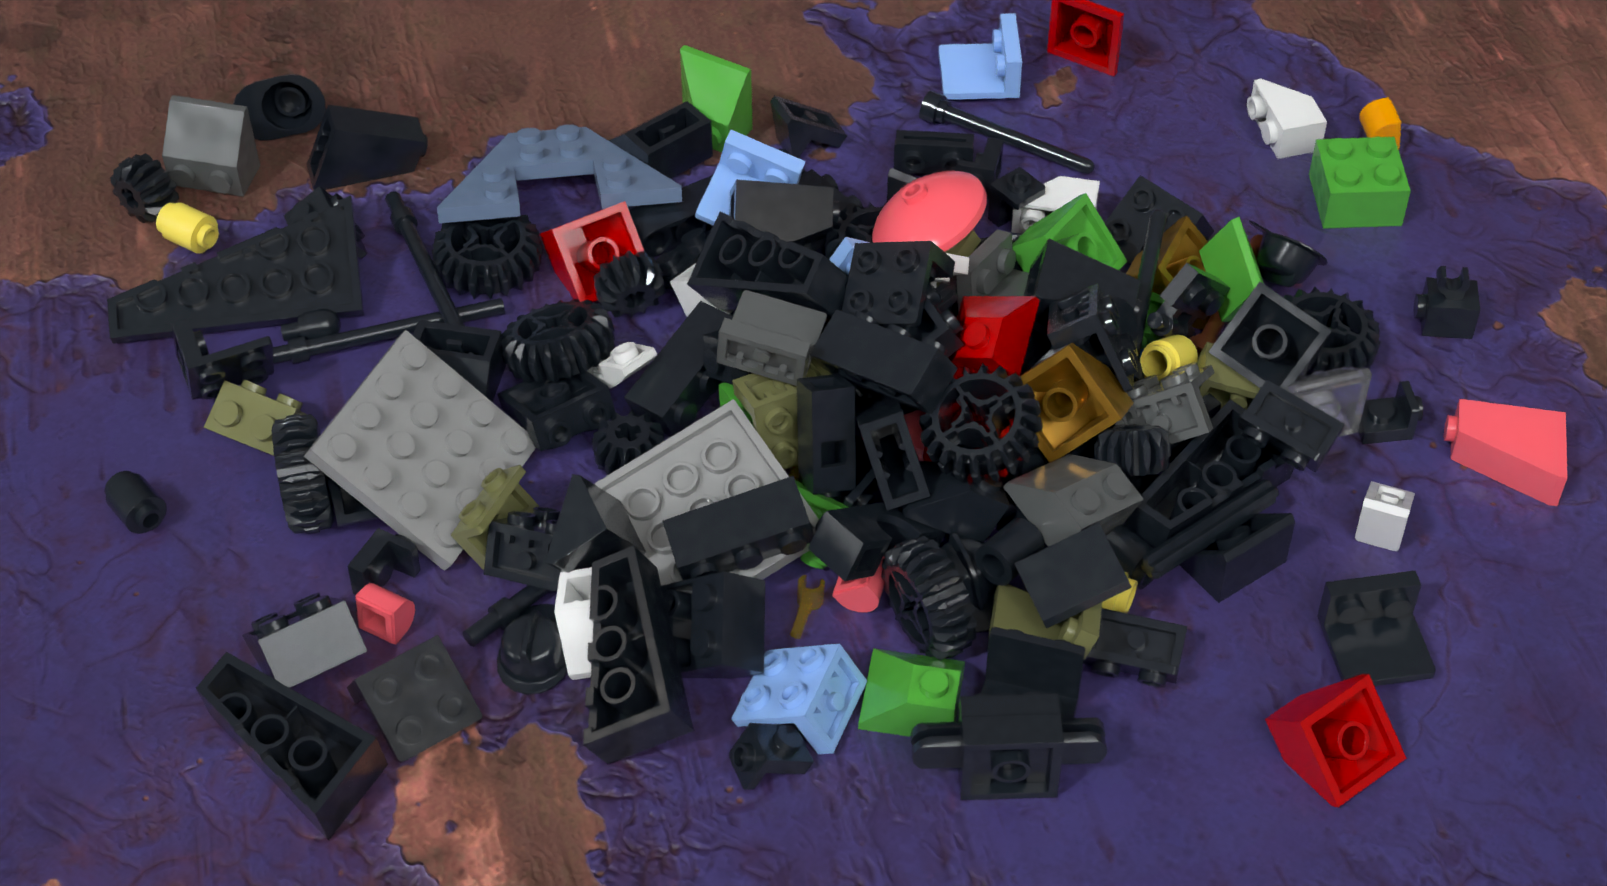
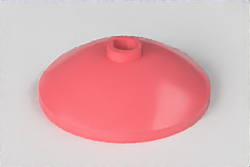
M940 171L920 177L902 187L885 204L875 222L872 241L873 243L933 241L945 252L964 239L981 219L987 204L986 190L977 177L961 171Z

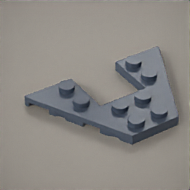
M567 124L553 130L540 131L536 128H524L517 133H508L437 207L438 222L440 224L520 216L516 181L594 174L602 209L624 201L627 207L682 202V187L587 127Z

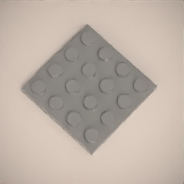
M405 330L333 418L304 457L398 534L411 540L420 552L445 571L454 563L463 550L453 539L451 533L461 521L459 514L462 509L475 500L483 490L481 483L484 478L497 468L504 470L516 465L523 466L536 447L523 427Z
M733 399L594 484L621 501L646 551L644 555L657 567L661 585L683 580L678 571L662 522L663 520L789 476ZM800 493L813 534L815 535V526L819 519ZM810 544L798 553L791 555L779 554L764 559L760 565L752 569H736L730 571V573L763 580L810 551L808 549Z

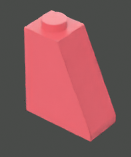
M1459 399L1455 416L1447 415L1444 427V441L1451 442V460L1550 506H1558L1567 480L1566 412Z

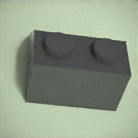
M176 95L171 97L162 157L166 171H170L169 176L177 186L244 197L260 168L247 106Z
M1072 454L1063 456L1008 481L1004 485V489L1028 521L1040 531L1048 547L1097 523H1100L1105 535H1107L1115 527L1123 524L1144 500L1117 464Z

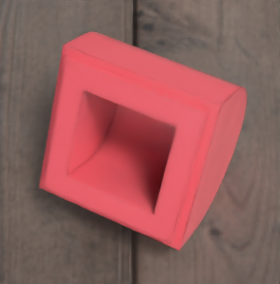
M882 561L874 576L844 581L838 576L832 596L843 607L855 612L866 613L875 610L879 605L885 586L882 578Z
M374 583L367 584L356 594L358 628L396 645L409 630L415 615L414 603Z

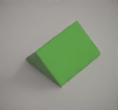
M1240 217L1230 220L1199 250L1205 271L1218 277L1230 287V290L1224 296L1222 306L1218 310L1222 322H1230L1259 281L1263 283L1254 252Z

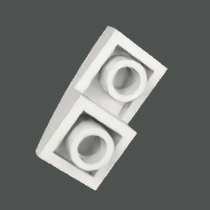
M626 342L615 347L606 360H600L598 367H592L587 371L605 383L610 389L652 362L657 353L654 347Z

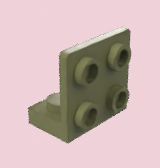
M813 358L805 378L830 375L831 373L825 370ZM754 373L732 380L735 396L751 415L755 430L782 468L785 470L798 465L797 386Z
M1010 584L998 585L995 592L990 631L992 627L1007 630L1016 629L1025 634L1052 640H1065L1071 644L1083 646L1086 649L1085 660L1099 638L1102 602L1046 629L1028 592Z

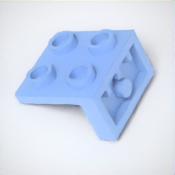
M1015 13L1000 14L999 29H993L992 43L947 44L939 46L942 90L947 100L1019 98L1022 57Z
M730 130L724 143L720 162L696 210L695 217L714 225L719 212L729 215L730 190L736 179L798 184L806 161Z
M841 644L767 650L764 654V673L753 675L731 719L737 727L748 726L749 723H794L817 754H833L867 680Z

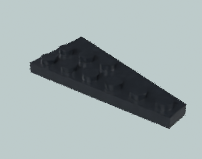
M348 196L338 201V205L318 213L315 210L302 216L303 220L282 229L275 227L217 252L218 256L200 264L193 262L181 268V272L160 281L153 279L107 299L109 334L112 343L173 337L171 323L187 318L193 332L201 330L202 334L294 323L298 322V315H302L306 311L322 308L334 311L339 318L364 315L352 197Z

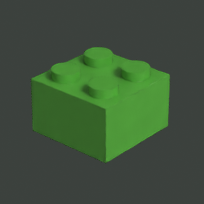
M1395 137L1316 139L1309 177L1323 229L1402 226L1411 190Z

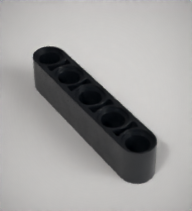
M778 149L787 154H790L786 149ZM713 175L682 187V202L641 205L629 210L648 257H656L673 250L682 242V236L693 229L712 230L713 225L697 219L695 214Z

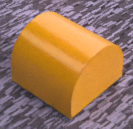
M1389 97L1368 103L1359 115L1360 123L1367 138L1395 137L1399 149L1401 120L1391 99L1389 100Z

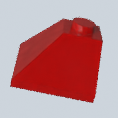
M1052 0L1047 52L1114 77L1118 72L1124 13L1088 0Z
M625 201L540 233L554 272L571 296L580 302L584 300H592V302L598 300L593 276L600 272V264L610 263L613 260V255L621 257L628 250L634 255L644 251Z
M963 296L957 320L964 330L957 335L964 345L949 356L948 359L956 367L964 368L966 366L969 369L979 370L983 363L988 366L990 373H993L1001 365L1002 368L1006 369L1008 376L1014 373L1020 376L1040 300L1036 296Z
M1361 674L1299 695L1265 718L1284 762L1332 807H1340L1406 759V755L1369 674Z

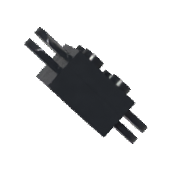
M1027 692L1018 695L980 693L974 696H960L958 722L919 723L912 729L910 734L913 747L911 750L912 760L918 768H958L960 800L1056 798L1058 796L1061 764L1099 763L1107 754L1103 722L1096 717L1061 719L1058 693L1041 694L1039 692Z

